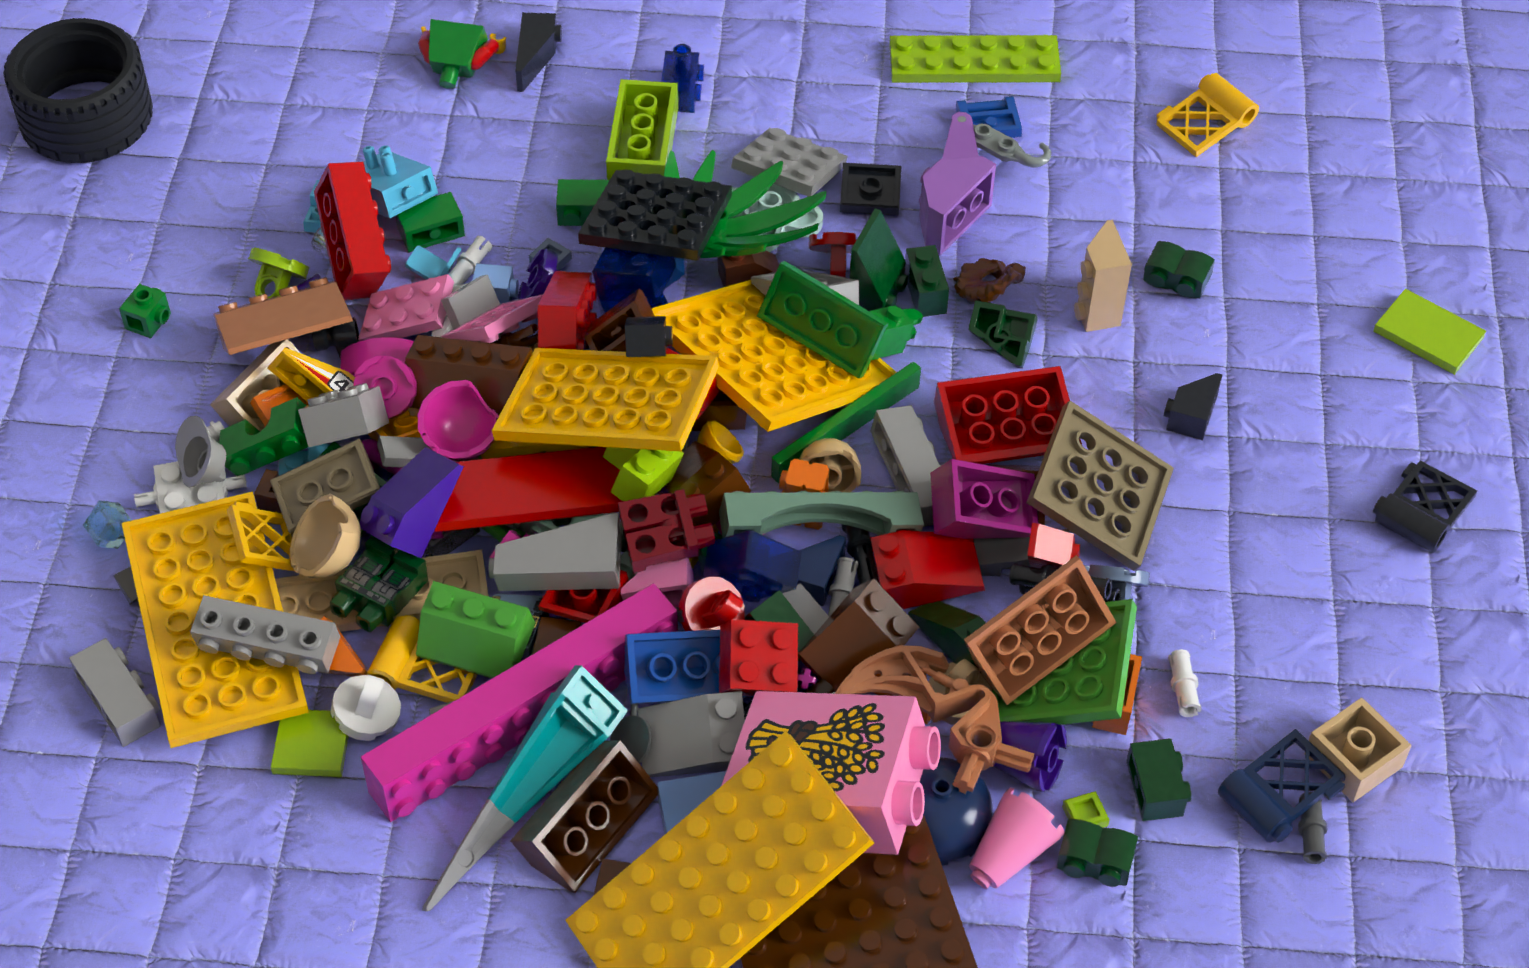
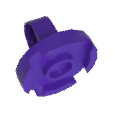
M541 249L534 256L526 270L530 273L527 283H521L518 295L519 300L544 294L554 272L559 271L556 269L558 255L555 252Z

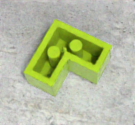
M606 448L603 458L620 469L611 493L622 501L654 496L673 479L684 453L682 451Z

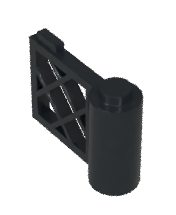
M1420 460L1417 464L1411 462L1401 475V477L1405 478L1393 494L1390 493L1387 498L1384 496L1379 498L1373 513L1376 514L1375 521L1434 553L1441 545L1448 531L1475 498L1477 490ZM1419 474L1427 476L1434 483L1421 484L1418 477ZM1455 491L1464 496V498L1450 499L1447 492ZM1438 492L1442 500H1429L1426 493ZM1417 493L1420 501H1412L1404 497L1403 494ZM1433 509H1446L1449 518L1445 519L1434 513Z

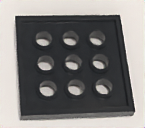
M616 170L578 233L579 244L698 261L732 197V186L723 185L715 181L701 182L685 177L672 178L656 173L643 174L635 173L631 170Z

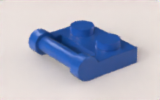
M1007 96L1003 100L972 103H966L965 100L956 101V113H968L972 117L974 125L987 124L1011 138L1022 136V125L1013 96Z

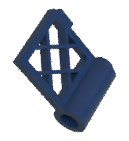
M1295 729L1245 769H1238L1226 777L1218 788V795L1268 843L1275 840L1281 842L1291 833L1293 829L1291 823L1324 796L1331 800L1345 788L1343 783L1345 774ZM1296 743L1305 751V760L1284 759V751ZM1264 766L1280 767L1279 781L1264 780L1257 772ZM1284 767L1304 768L1305 782L1283 781ZM1309 769L1325 770L1331 778L1325 783L1309 782ZM1283 789L1304 790V800L1295 807H1292L1283 798Z

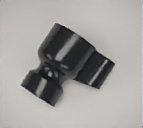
M355 317L352 318L353 321L312 332L316 352L327 350L330 346H334L341 360V351L359 342V330Z

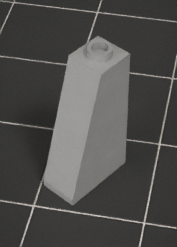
M611 513L497 544L495 546L494 558L489 559V577L495 579L498 591L619 589L623 535L619 514Z

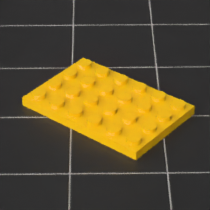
M535 348L492 429L494 440L605 448L682 451L719 369L718 357L683 354L626 357V352Z

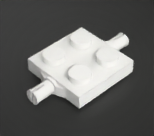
M177 461L154 465L155 484L153 491L134 494L137 508L156 504L161 514L227 498L228 490L247 488L245 474L225 478L222 482L198 483L195 487H187L183 482L182 472Z

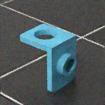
M416 246L405 267L426 280L446 275L451 270L462 249L457 247L450 260L446 262L423 247Z

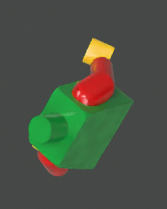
M434 19L430 21V30H426V26L421 27L422 35L418 41L424 61L431 65L434 73L441 74L439 85L447 89H454L456 87L458 76L471 78L475 70L480 69L494 54H501L506 50V37L498 40L496 39V34L491 33L488 40L483 26Z

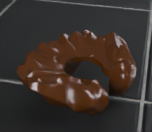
M980 258L975 263L963 264L960 276L953 278L954 282H956L954 288L956 293L970 304H974L975 300L991 303L999 295H1003L1010 284H1017L1023 281L1026 267L1019 263H1012L1006 266L1003 261ZM989 274L996 278L991 281H981Z

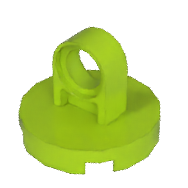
M256 247L252 248L248 260L261 265L254 288L256 296L265 294V288L270 282H274L276 287L274 293L268 296V298L279 296V290L288 287L291 276L306 279L310 268L296 260H289L281 257L280 254Z

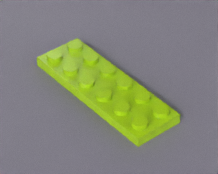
M1057 35L890 36L889 48L892 83L1061 81Z

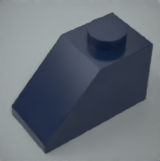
M839 535L798 550L793 562H787L783 571L782 581L786 582V591L801 583L814 600L823 607L829 595L830 585L835 581L837 561L839 558L845 557L846 537Z

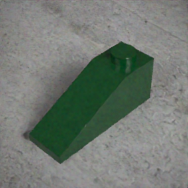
M940 601L924 604L908 612V615L919 626V629L955 664L966 659L976 666L964 639L986 623L980 616Z

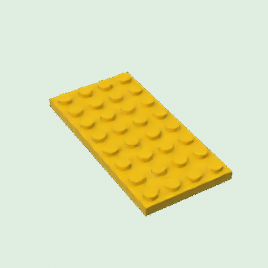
M253 491L122 523L167 737L171 748L309 713L297 667L289 665L274 667L265 663L264 660L256 658L241 660L232 656L231 653L223 651L208 653L196 645L190 633L203 595L283 612L273 569L240 563L227 513L228 508L235 501L253 504V507L257 509ZM241 518V521L252 531L256 528L247 519ZM259 531L257 535L265 541L264 534ZM250 541L247 542L250 552L263 554Z
M785 731L565 921L597 968H729L875 842L794 738Z

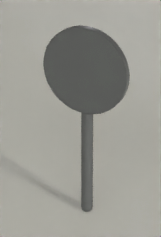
M631 704L630 716L623 718L611 734L610 741L620 740L637 762L641 763L647 756L651 746V730L648 723L643 718L637 716L638 704Z

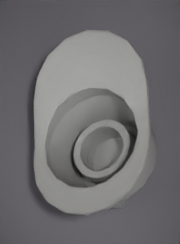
M198 416L188 417L178 430L175 444L176 456L184 484L187 487H195L198 483L224 481L226 478L225 448L210 438L203 419Z

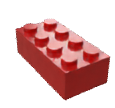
M364 162L328 163L314 190L333 278L344 300L370 298L372 293H376L379 290L386 276L391 271V260L389 255L385 254L383 246L385 241L384 231L382 227H379L377 221L378 205L375 200H372L371 176L369 173H366Z
M554 272L538 303V348L586 350L589 348L584 336L589 325L597 319V313L592 312L593 301L597 299V283L592 282V273Z

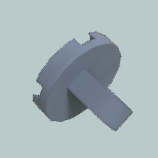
M1084 565L1090 576L1104 579L1110 578L1112 580V588H1119L1121 590V600L1131 598L1132 586H1149L1150 573L1146 571L1136 570V573H1131L1122 567Z

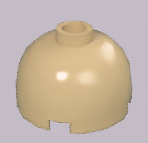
M835 438L816 440L806 447L799 457V460L808 461L809 464L814 462L828 465V492H852L861 483V464L857 454L844 441Z

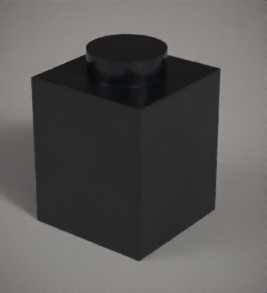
M666 316L627 317L625 322L626 357L666 356L667 346H673L672 326H666Z

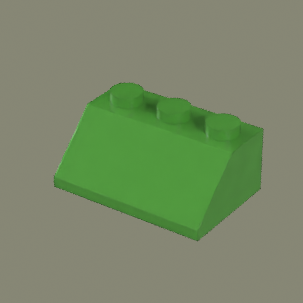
M433 581L421 610L416 655L423 659L488 678H494L521 662L536 622L527 607Z

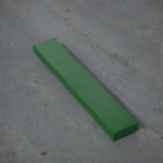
M911 362L772 456L771 477L779 484L782 471H788L790 462L793 459H799L803 450L811 443L823 438H835L842 441L874 419L876 410L889 409L918 389L921 367L915 362Z

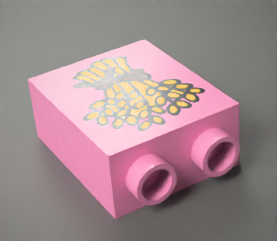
M756 691L722 785L787 731L875 842L864 853L898 855L906 826H918L923 817L924 790L920 783L923 769L935 770L938 766L941 752L938 728L935 726H925L916 696Z

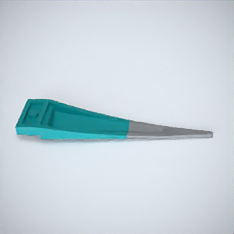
M575 665L555 692H551L424 903L422 911H430L523 815L581 761L609 738L628 710L582 665Z

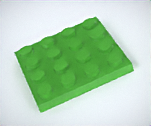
M1133 599L1105 602L1117 623L1008 705L992 689V693L998 702L1000 721L1049 722L1063 725L1120 719L1122 716L1137 606Z

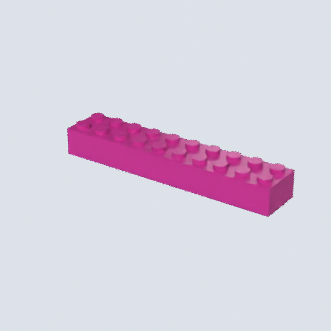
M653 583L361 756L368 793L390 822L399 817L408 816L420 804L428 799L439 797L448 787L458 781L469 779L476 770L488 763L497 762L506 752L520 745L551 692H555L575 665H582L609 692L614 691L620 683L626 680L624 673L625 635L678 632L677 609Z

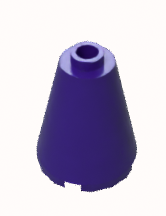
M1000 721L1002 743L1034 753V758L1028 773L996 762L994 767L1037 791L1045 792L1044 789L1049 791L1055 784L1064 760L1058 759L1059 748L1066 749L1067 736L1065 727L1049 722Z

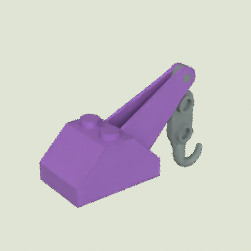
M955 113L952 116L942 159L931 168L928 167L920 179L922 187L919 198V219L925 246L936 245L938 255L940 256L992 206L996 163L983 156H978L977 147L1001 161H1015L1027 167H1040L1048 163L1051 158V150L1047 145L1040 143L1039 147L1043 150L1044 154L1040 157H1033L1025 153L1019 146V143L1013 138L987 124L974 125L972 117L968 113Z

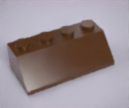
M417 335L405 357V364L412 369L417 381V394L410 408L420 409L423 400L438 386L449 381L468 380L476 387L491 410L494 409L500 415L533 352L529 347Z
M620 740L604 741L568 774L510 841L533 868L571 893H576L602 862V858L604 859L658 796V786Z

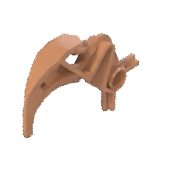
M899 645L885 649L855 666L835 693L862 694L880 692L895 696H916L919 708L930 716L933 723L968 711L950 730L949 749L956 760L961 763L953 782V786L959 788V792L964 794L967 791L973 792L981 771L993 767L995 762L1028 773L1030 771L1034 753L1002 743L998 702L995 695L989 688L983 685L969 686L965 679L959 678L955 680L944 674L949 667L944 653L922 646ZM925 674L933 677L935 682L950 689L949 694L935 693Z

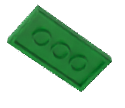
M786 261L779 264L757 314V317L859 379L864 377L889 324Z

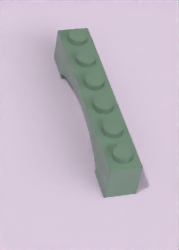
M743 491L724 493L719 509L723 545L756 544L759 536L771 530L792 524L809 522L844 524L861 528L877 535L901 530L922 531L924 526L918 492L799 491L777 493L775 491H767L764 493H745Z

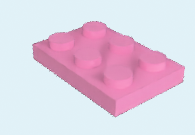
M446 274L372 293L358 340L363 341L380 337L404 338L441 329L446 316L441 300L452 293L454 281Z
M543 294L502 303L441 337L492 343L499 339V333L505 334L518 329L520 321L524 323L538 318V303Z

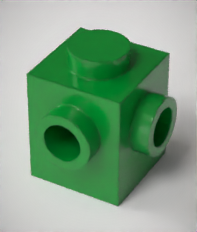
M138 284L119 308L124 328L148 338L153 337L160 326L168 321L171 314L166 293L158 288H150L142 284Z

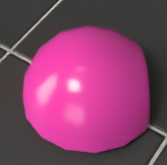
M449 381L434 388L423 400L417 414L418 431L424 443L431 450L450 460H470L484 454L495 442L492 429L499 415L494 409L491 410L471 381Z

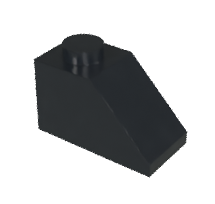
M1215 373L1178 387L1175 398H1168L1163 416L1169 418L1166 430L1203 440L1223 375Z

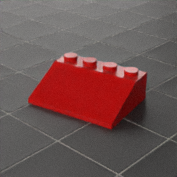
M1061 366L938 382L934 405L940 430L952 458L977 464H987L1044 456L1062 407L1070 401Z

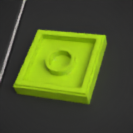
M309 710V713L282 719L279 721L271 763L272 774L342 777L349 736L339 729L340 724L335 720V717L332 718L329 710Z

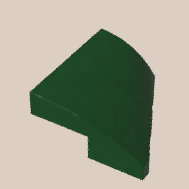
M975 300L968 330L1016 367L1023 368L1038 317L1036 314L1008 310L1005 305Z

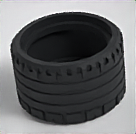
M73 18L60 20L32 31L10 51L11 53L6 59L7 62L4 64V81L22 137L35 152L42 154L46 158L61 162H93L122 152L133 145L147 130V126L151 122L150 118L153 115L150 90L139 48L135 40L131 38V35L124 32L122 28L96 19ZM84 82L111 83L102 90L75 99L48 98L57 91Z

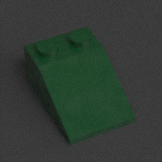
M874 209L851 249L850 279L859 280V306L868 311L896 305L897 294L904 292L909 278L905 274L906 260L881 210Z

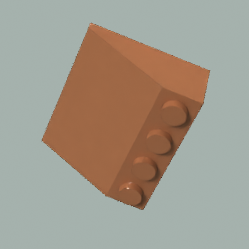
M327 277L309 281L310 287L298 290L297 285L280 289L279 296L268 298L267 293L250 297L248 298L250 303L237 306V302L218 306L220 312L213 313L223 349L229 355L341 325L353 320L335 281L328 282Z
M1076 555L965 638L964 641L975 665L986 682L1004 703L1008 705L1117 622L1081 559Z

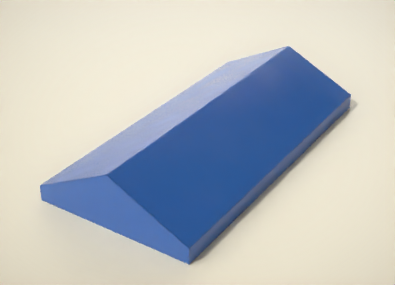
M720 630L625 635L624 673L630 704L671 702L705 694L719 693ZM742 696V698L754 697V696Z

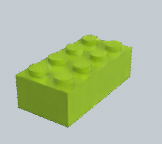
M620 79L606 159L607 180L611 179L616 170H631L635 173L643 174L656 173L664 176L669 152L672 151L678 114V83Z

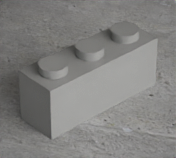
M107 638L69 657L77 679L123 747L160 727L156 713L161 711L158 703L151 693L145 696L141 690L144 688V684L135 670L128 671L126 668L128 661L119 646L113 649Z

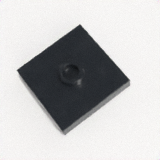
M843 163L840 212L872 214L874 209L881 210L883 215H899L902 166Z

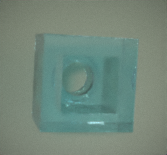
M99 500L83 526L98 547L118 549L125 539L122 523L132 520L120 503Z

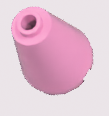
M1009 788L1003 794L969 864V868L972 871L971 878L984 889H988L989 886L997 889L1059 841L1064 835V829L1061 824L1056 829L1051 823L1054 815L1048 809L1024 792H1021L1019 796L1013 795L1015 788Z

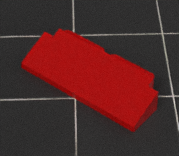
M605 447L456 462L464 466L434 532L619 512L618 502H622V500L612 494L611 490L620 469L603 458L606 450Z

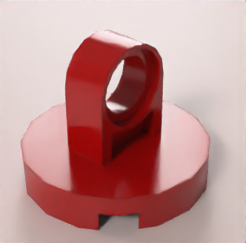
M823 232V239H817L816 234L809 235L808 248L816 252L831 253L830 275L846 278V253H851V249L857 240L856 233Z
M706 577L692 582L683 591L679 602V610H682L684 619L682 626L685 631L720 630V626L731 619H745V606L740 592L732 583L721 577Z

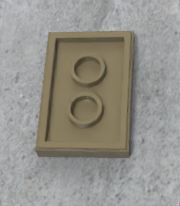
M360 439L270 480L287 529L292 537L301 516L309 505L319 497L332 494L345 502L353 510L368 503L371 497L380 489L367 452Z

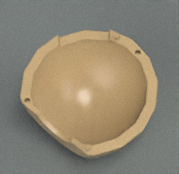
M332 494L324 495L310 504L301 516L293 533L290 547L291 566L295 573L312 579L332 576L346 568L352 561L360 547L361 529L355 513L345 502Z

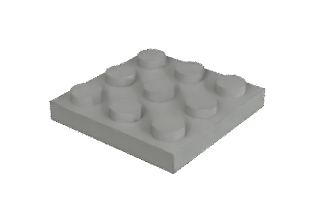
M769 128L733 157L731 168L756 177L777 162L783 161L782 172L773 184L809 197L814 195L843 169V163L847 162L848 156L838 153L834 148L813 144L807 138H797L788 135L782 129Z

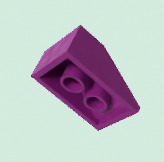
M950 459L930 472L934 534L961 539L1030 537L1032 523H1038L1037 509L1027 503L1035 482V476L1032 473Z

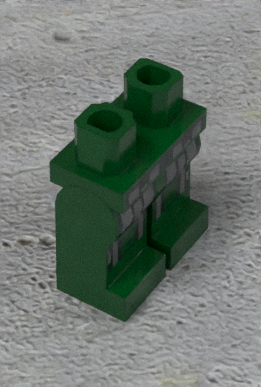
M372 535L366 541V549L357 561L349 566L343 576L340 575L335 581L337 592L330 601L331 612L342 619L346 618L352 610L359 612L356 615V623L361 629L369 633L380 624L389 627L394 620L393 617L401 612L428 581L426 560L402 550L398 551L397 548L389 546Z

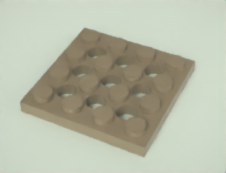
M1068 401L1062 407L1027 503L1134 571L1142 564L1174 467L1072 401ZM1079 438L1086 441L1088 450L1080 444ZM1105 455H1108L1112 458L1114 466H1111L1107 462ZM1070 462L1077 465L1079 474L1073 471ZM1132 472L1138 475L1140 483L1134 480V478L1132 477ZM1097 479L1101 480L1104 483V488L1106 491L1102 490L1098 486ZM1061 486L1069 491L1070 498H1067L1062 493ZM1123 496L1130 500L1132 508L1126 505ZM1088 503L1095 507V512L1098 516L1090 512ZM1115 520L1121 524L1123 532L1116 528Z

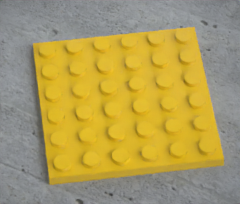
M751 280L651 308L655 316H666V326H672L673 347L676 351L683 355L718 357L719 369L715 375L717 387L767 432L850 404L897 373L879 358L871 360L864 377L859 379L757 317L765 295L751 283Z

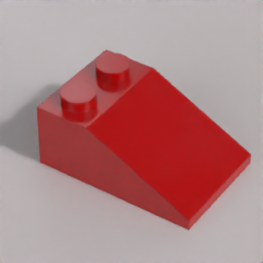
M901 530L871 537L880 585L902 609L985 591L973 539H961L937 535L934 532Z

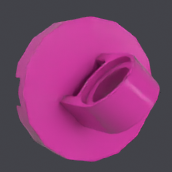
M375 356L364 361L354 375L356 376L354 386L367 383L368 388L380 386L388 419L404 414L412 406L417 394V381L412 369L403 361L391 356Z

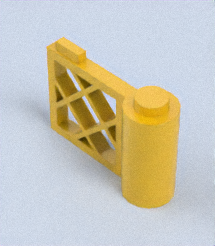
M1218 73L1204 76L1199 82V89L1175 107L1172 108L1169 105L1157 114L1156 125L1195 157H1198L1237 127H1247L1253 122L1259 112V105ZM1198 101L1206 107V111H1189V107ZM1172 119H1186L1185 127H1173L1168 122ZM1189 119H1206V127H1189ZM1209 120H1222L1226 125L1223 127H1209ZM1188 135H1206V139L1196 145L1188 139Z
M237 501L231 504L227 513L240 563L294 571L291 566V559L284 558L274 550L279 546L290 558L292 536L287 529L282 513L255 509L253 504ZM241 518L247 519L256 528L252 531L241 521ZM267 523L280 525L283 535L281 536ZM261 531L270 540H272L274 544L270 546L262 538H260L257 535V533ZM250 541L263 554L250 552L247 542Z
M411 615L396 617L373 659L367 675L384 679L394 690L400 688L446 703L457 700L469 693L478 674L454 668L450 672L437 676L432 667L437 662L427 659L419 661L420 657L416 655L420 621ZM424 668L428 669L432 679L421 683L410 680L414 672ZM459 678L462 686L458 694L443 689L442 683Z

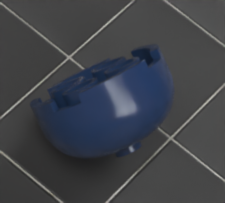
M940 757L935 770L923 769L920 783L924 790L923 816H925L941 864L948 865V861L958 860L968 855L971 857L975 854L992 819L993 804L990 791L981 776H979L973 792L967 791L966 794L959 792V788L954 787L953 782L961 763L944 757Z

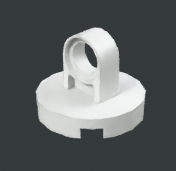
M369 674L348 678L338 686L332 698L330 712L332 718L335 717V720L340 724L339 729L344 734L357 740L372 741L375 740L376 736H381L385 733L388 735L392 732L400 717L401 702L397 692L384 679Z

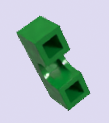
M296 397L271 408L270 420L261 432L246 419L220 430L219 443L226 450L225 467L236 476H239L308 448L298 411L307 405Z

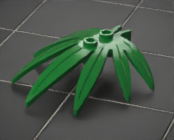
M714 150L708 154L693 178L694 181H712L716 157ZM670 151L664 176L680 178L675 153ZM783 161L777 162L732 192V197L700 258L765 252L766 247L793 241L817 231L819 223L793 231L759 235L787 225L805 215L825 200L827 192L823 191L787 204L734 217L757 202L773 185L783 168Z

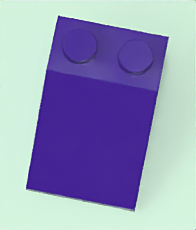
M425 447L371 497L368 505L362 511L359 522L360 528L389 546L422 558L464 466Z

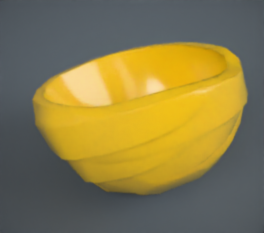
M715 420L707 421L703 425L697 442L719 452L731 464L739 462L744 455V451L736 437L725 426Z

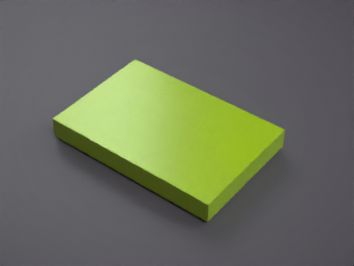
M1406 288L1378 320L1373 332L1454 375L1486 334V330Z

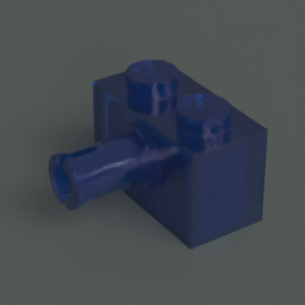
M678 44L673 48V51H665L661 82L678 83V112L695 113L696 101H701L702 84H698V82L704 81L705 65L699 64V52H691V48L687 44Z

